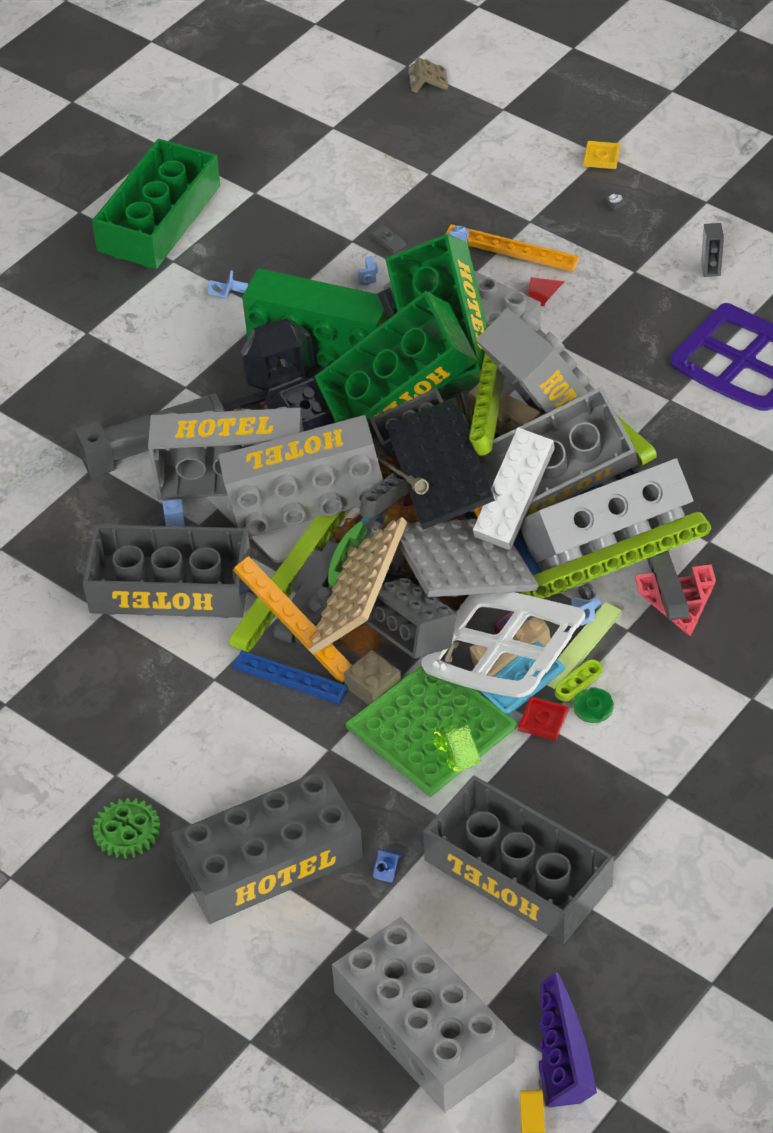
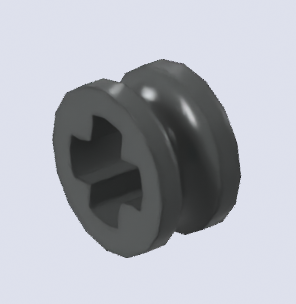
M586 582L584 586L578 587V592L582 599L589 600L596 597V592L589 582Z

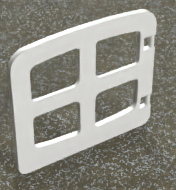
M515 592L469 595L456 612L452 643L459 640L486 647L487 651L472 671L440 661L448 649L424 656L422 668L429 675L468 688L516 698L527 696L536 689L545 672L547 673L571 639L576 628L585 619V612L582 608ZM480 607L514 612L501 632L496 635L465 628V625ZM534 616L560 625L546 647L513 640L514 635L527 617ZM567 626H572L568 632H564ZM503 653L536 660L524 678L519 681L486 675ZM536 670L540 671L536 677H533Z

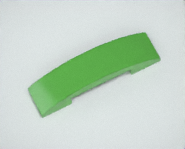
M359 522L352 527L337 546L329 568V589H332L337 583V576L341 573L342 565L348 558V551L354 545L359 546L365 539L368 529L364 522Z

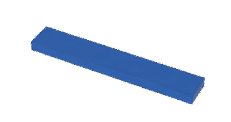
M242 650L232 664L233 669L339 705L348 691L347 685Z

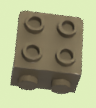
M418 57L415 63L409 67L411 91L417 93L424 82L447 90V74L443 66Z

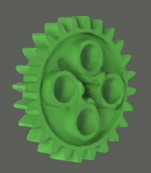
M127 798L125 803L118 799V804L116 805L110 802L111 807L104 806V813L98 812L99 818H94L93 835L97 846H101L102 851L107 850L109 856L115 852L116 858L123 854L126 859L130 853L134 858L135 852L138 851L140 854H143V848L150 850L149 843L156 844L155 838H159V831L161 830L160 819L157 816L156 810H152L151 804L146 806L145 801L138 804L137 798L133 802H130L129 798Z

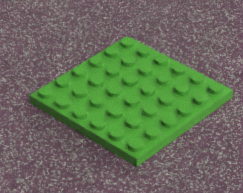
M421 665L346 723V728L426 795L431 797L517 729V722L475 689L429 675Z

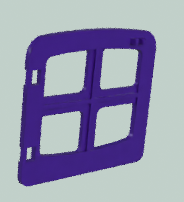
M722 303L671 355V365L685 376L732 400L760 411L773 409V388L767 395L760 396L731 384L741 371L746 368L752 369L773 380V366L756 358L768 343L773 342V324L730 303ZM725 322L758 335L744 350H737L711 337ZM700 346H704L731 359L732 363L717 377L696 366L688 358Z

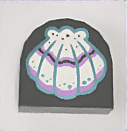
M611 193L607 197V205L614 211L627 204V198L619 193Z

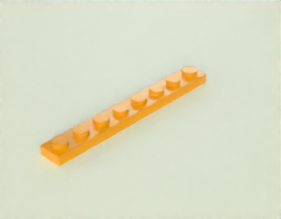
M451 224L445 234L450 235V231L452 230V228H455L456 225ZM469 229L467 244L471 247L570 272L574 271L579 262V256Z
M249 556L245 558L233 571L298 640L309 649L312 642L311 638L316 633L317 628ZM332 643L316 654H313L339 683L342 684L344 682V672L352 664Z

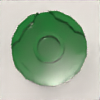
M593 687L586 691L585 689L580 691L575 696L573 707L575 714L581 720L589 723H600L612 715L614 703L608 692Z

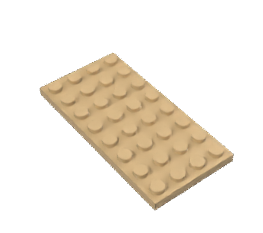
M403 517L397 521H391L385 529H379L373 537L364 539L358 547L354 546L348 551V558L342 565L343 569L337 576L338 581L332 588L333 593L327 600V607L322 612L321 621L316 626V633L311 638L312 642L308 650L313 654H316L368 620L406 527L407 521Z

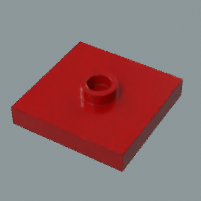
M531 696L518 724V731L557 741L569 712V706Z

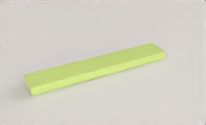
M607 602L595 613V620L587 623L557 658L565 666V670L548 683V686L555 689L559 681L577 669L621 616V609Z

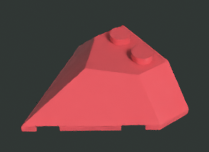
M712 564L692 567L691 576L678 578L688 604L689 618L671 621L690 637L716 583ZM655 574L635 575L639 594L667 617Z

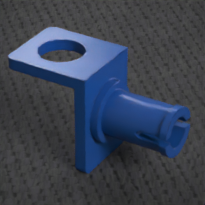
M388 849L378 850L373 878L393 882L398 859L403 857V853Z

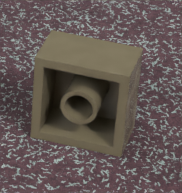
M373 650L344 672V682L348 686V690L368 705L401 681L400 670Z

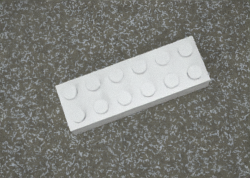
M517 428L491 487L495 501L483 506L473 528L476 538L511 550L555 449L553 440Z

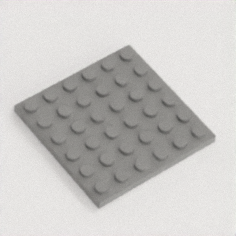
M477 519L444 521L424 530L419 521L406 524L398 546L427 597L537 591L538 583L514 545H512L511 550H508L474 536L473 528Z

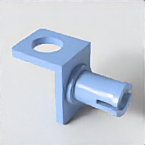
M231 270L226 284L210 280L207 293L227 298L228 292L231 290L244 293L248 283L233 280V271ZM218 286L221 288V291H214L212 287Z
M576 597L571 599L572 606L582 608L585 612V619L580 624L581 626L595 620V609L601 607V600L598 597H593L589 600Z

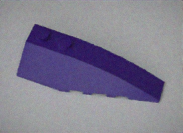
M555 972L540 983V1010H543V1016L539 1020V1029L542 1030V1040L539 1041V1050H542L539 1072L547 1107L581 1104L597 1093L584 1034L559 973Z

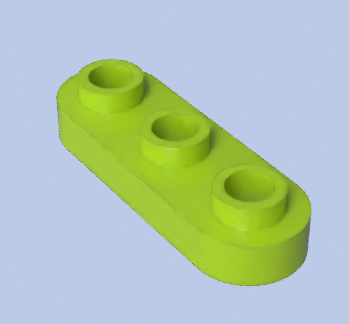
M588 660L559 681L554 692L557 699L570 701L580 691L597 681L603 672L602 664L597 660Z

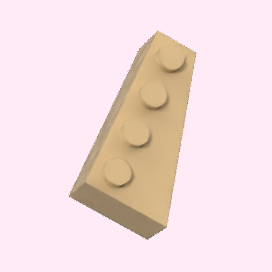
M534 617L521 625L513 640L532 645L539 641L546 647L550 641L549 627L543 619ZM479 645L470 647L471 659L475 666L487 651L486 647ZM510 653L501 654L486 675L495 676L515 660L518 655Z

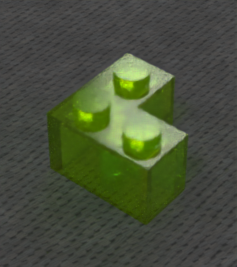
M454 722L434 730V743L437 748L447 752V763L453 771L461 772L481 763L468 724Z

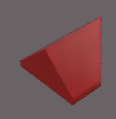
M530 277L528 297L541 302V306H545L548 299L565 281Z

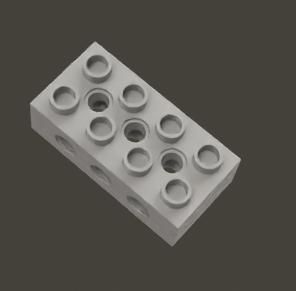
M675 458L541 509L525 517L520 529L528 550L536 563L546 560L551 569L685 516L682 506L694 500L679 462Z
M402 917L332 964L335 994L444 1112H447L514 1062V1033Z

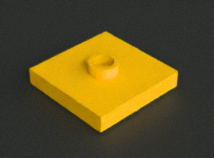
M587 141L583 166L616 169L620 143Z

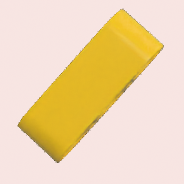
M520 1090L521 1133H545L543 1090Z

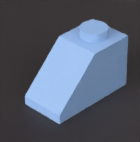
M182 498L163 500L166 526L185 527Z

